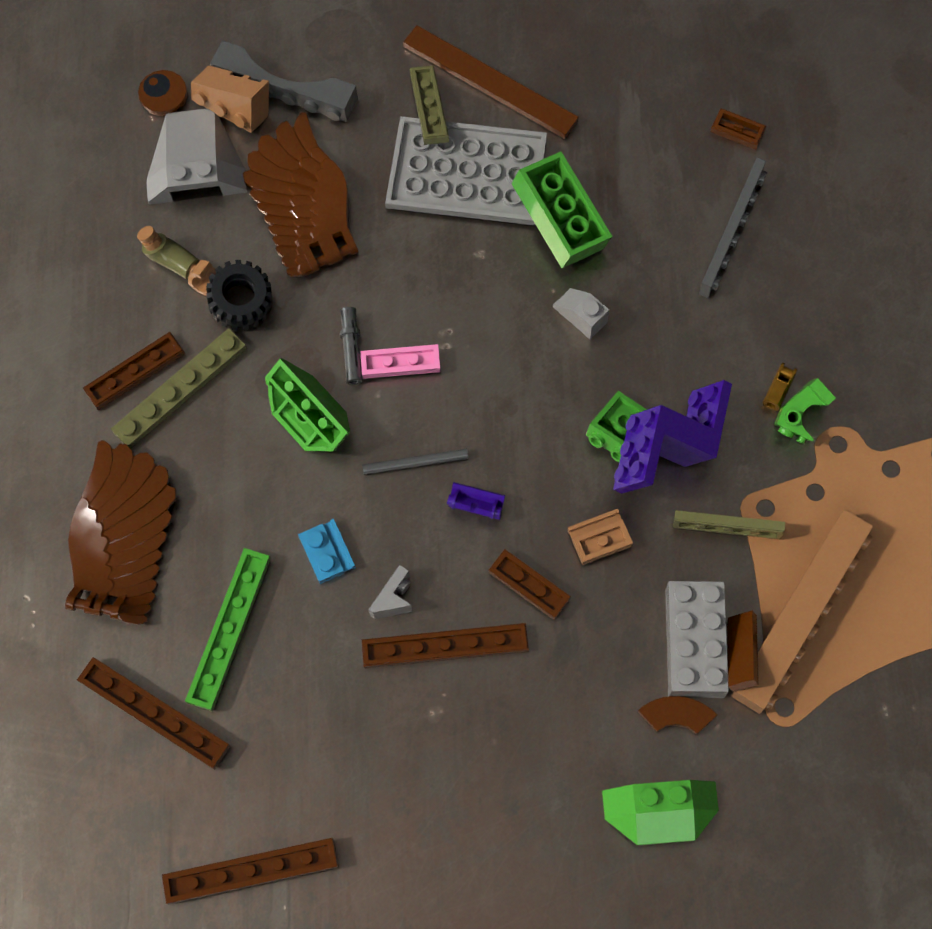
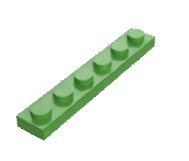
M247 548L243 549L185 699L186 703L213 712L271 560L269 555Z

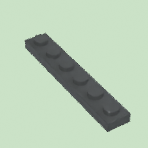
M756 158L702 281L699 295L708 298L712 289L715 291L718 289L722 276L718 274L721 268L726 270L731 258L728 251L730 247H736L740 234L737 233L739 226H745L750 214L746 212L748 205L754 206L759 193L755 189L757 185L762 186L766 178L767 172L763 171L766 163L765 160Z

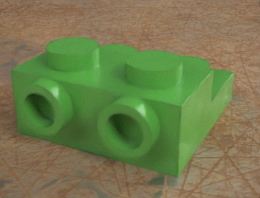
M618 391L590 423L586 436L589 437V442L594 447H604L611 452V457L615 461L620 462V449L625 440L626 423L630 415L647 409Z

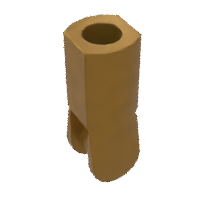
M783 362L763 401L765 407L774 411L780 409L797 372V368L792 370L785 367ZM779 376L789 379L788 383L778 379Z

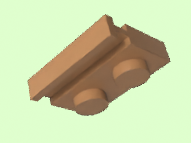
M618 509L568 527V533L572 538L582 565L633 546L632 539L623 519H621Z

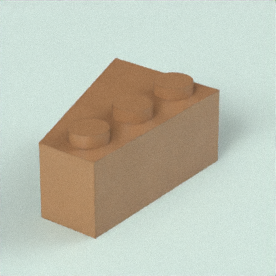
M207 66L191 82V97L193 101L250 133L269 116L268 80L263 79L261 82L251 80V76L248 75L238 77L234 76L232 71Z

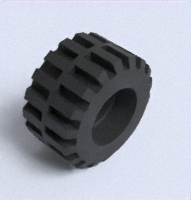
M235 260L236 264L232 265L228 261L225 262L224 268L218 266L215 269L216 274L211 273L209 277L210 283H207L206 295L210 313H213L214 319L217 322L221 321L222 326L225 328L231 325L232 330L238 331V327H243V331L249 330V325L251 324L255 328L259 325V320L264 321L267 318L266 313L270 312L272 303L271 283L268 282L267 274H262V270L258 265L253 268L252 262L246 261V264H241V260ZM235 286H245L255 294L254 298L245 305H233L224 298V295L230 288Z

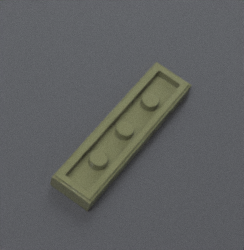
M434 65L410 68V78L424 145L449 142Z
M675 510L673 527L780 540L785 531V522Z

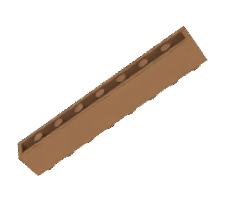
M843 510L758 650L759 685L734 691L731 697L758 714H761L765 708L768 710L772 708L778 698V695L774 694L778 685L784 687L792 674L788 670L791 663L794 661L798 664L806 651L802 647L806 638L812 640L820 627L815 624L819 616L826 617L833 603L829 602L833 593L839 595L847 582L842 579L846 571L852 573L860 560L856 557L859 549L865 551L873 537L869 535L873 528L871 524L847 510Z

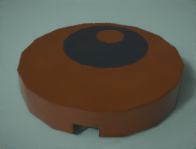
M160 70L147 75L139 86L138 95L141 105L149 113L163 117L168 113L177 112V109L181 106L183 107L186 103L188 92L186 84L180 75L173 71Z

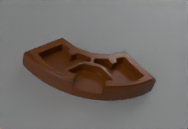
M669 696L653 700L637 711L656 733L665 727L680 726L689 729L697 735L717 717V714L705 704L681 696Z

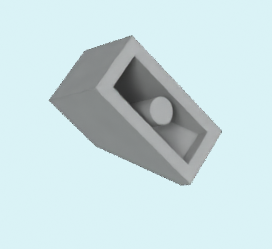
M570 288L553 304L554 309L589 339L608 323L609 309L591 293Z

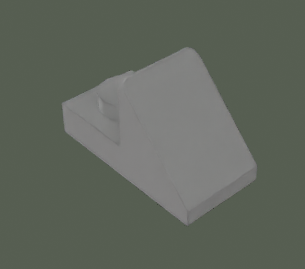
M400 565L368 609L371 617L378 619L413 611L412 605L398 596L399 594L403 595L410 586V575L407 569Z

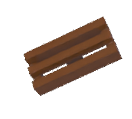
M721 108L710 132L756 150L767 126ZM723 118L736 124H731L721 119ZM744 127L749 128V129H751V130H754V131L758 132V134H757V133H754V132H752V131H749V130H747V129H744Z

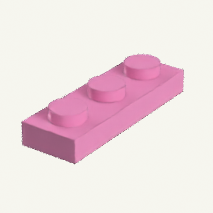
M438 344L361 351L363 379L441 372Z

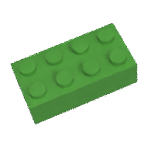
M562 152L542 159L517 172L511 184L561 268L567 267L605 248L613 236Z

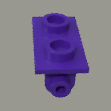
M453 482L447 505L451 509L456 508L487 516L490 519L500 520L505 495Z

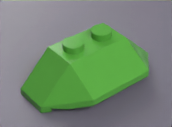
M280 358L265 377L266 385H268L272 415L305 451H335L350 433L347 412L313 375Z
M681 780L642 783L602 790L605 820L637 846L695 841L719 811L715 781Z

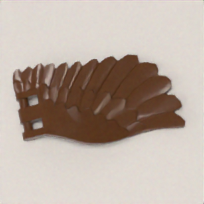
M306 112L299 114L294 127H291L288 121L282 122L276 129L277 139L270 135L261 136L258 141V151H252L248 154L250 170L243 172L244 182L252 189L250 196L258 203L257 207L260 212L265 214L263 217L265 222L271 225L268 229L274 235L272 239L277 246L275 249L278 255L282 257V264L288 268L286 270L287 274L296 278L320 270L319 267L326 264L330 266L337 263L348 254L352 256L359 253L348 227V188L345 177L337 164L318 146ZM343 236L346 245L338 248L334 239ZM319 245L323 255L315 258L311 248Z
M105 440L98 442L92 472L75 509L70 525L68 542L74 587L66 598V610L75 611L80 609L84 610L86 614L102 616V614L110 615L111 619L129 624L140 625L148 621L145 614L152 610L149 604L156 598L153 591L156 589L157 582L153 578L160 570L159 566L155 563L163 555L158 548L167 539V534L163 530L169 526L173 518L168 509L176 501V488L168 486L169 474L167 468L161 465L155 466V460L149 453H139L134 456V451L127 444H119L113 449ZM83 591L91 592L87 599H81ZM110 596L117 598L113 605L107 604Z

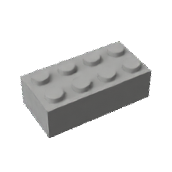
M668 581L665 589L668 697L725 698L729 691L724 582Z

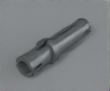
M355 307L340 309L342 322L340 338L343 339L346 384L357 385L363 382L359 349V337L361 334L360 329L357 327V311Z

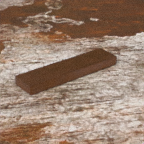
M168 332L84 386L83 389L97 410H100L185 355V352L172 333Z

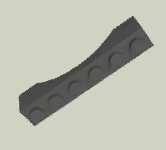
M223 40L210 63L213 67L232 71L234 76L243 77L248 75L251 76V80L261 82L263 79L268 80L269 98L274 97L288 105L303 107L311 113L318 112L327 115L332 120L347 122L358 100L357 88L354 84L336 78L316 82H294L281 79L259 67L251 59L244 47Z

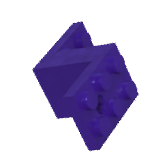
M722 380L692 391L688 399L687 416L663 405L630 415L626 423L625 440L620 449L619 466L614 474L615 483L613 490L623 494L653 485L659 456L684 467L717 458L732 384Z

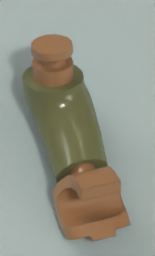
M146 226L138 232L137 238L142 242V251L150 260L184 277L195 291L207 296L206 286L207 283H210L209 277L211 273L216 274L215 268L209 261L199 260L162 233H156L151 226Z

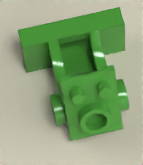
M818 378L810 380L780 408L774 425L780 427L779 433L789 438H793L794 435L798 436L796 441L804 444L806 440L813 441L814 439L802 425L803 412L811 405L827 406L836 397ZM789 413L793 414L794 420L792 422L788 420Z

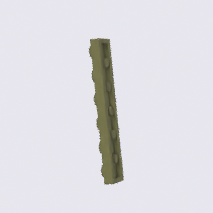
M228 328L111 428L112 432L123 444H127L130 448L134 447L247 349L246 345Z

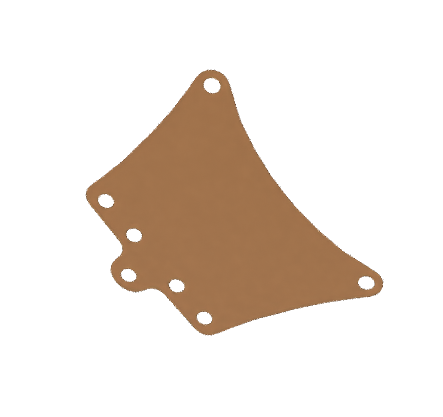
M832 427L823 431L816 439L814 444L816 466L812 472L753 492L743 499L740 507L742 517L785 522V531L780 540L747 536L755 569L762 618L763 641L777 621L843 510H847L873 526L869 533L873 537L865 551L859 549L856 557L860 559L852 573L846 571L842 578L847 581L839 595L833 593L829 602L833 603L825 618L819 616L815 623L820 626L812 640L806 638L802 645L806 651L798 664L794 661L791 663L788 669L792 672L784 687L778 685L774 694L778 695L777 700L780 698L791 700L794 704V712L788 717H782L777 714L775 703L770 710L765 708L768 718L774 724L782 727L793 726L810 714L833 693L866 674L898 659L932 649V438L886 451H876L866 445L857 431L849 427ZM834 436L843 437L847 441V449L842 453L832 451L829 446L831 438ZM895 461L900 466L899 475L895 478L885 476L882 472L884 462ZM819 484L822 486L825 492L824 497L819 501L809 499L806 495V489L809 485ZM770 500L775 506L773 515L763 517L758 514L756 506L759 501Z

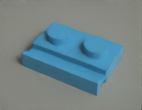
M334 519L326 524H320L298 534L320 584L345 574L348 570L356 569Z

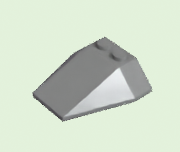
M198 109L166 114L146 180L149 205L174 202V191L220 186L223 196L247 193V184L244 182L243 177L245 168L219 116L213 111Z

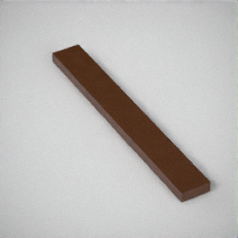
M418 25L415 26L403 42L404 48L563 139H566L578 122L579 117Z

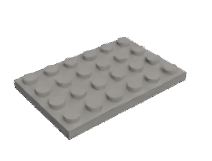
M400 116L385 201L386 208L535 225L511 183L520 169L544 159L547 133L446 121L449 142L424 145L419 118Z

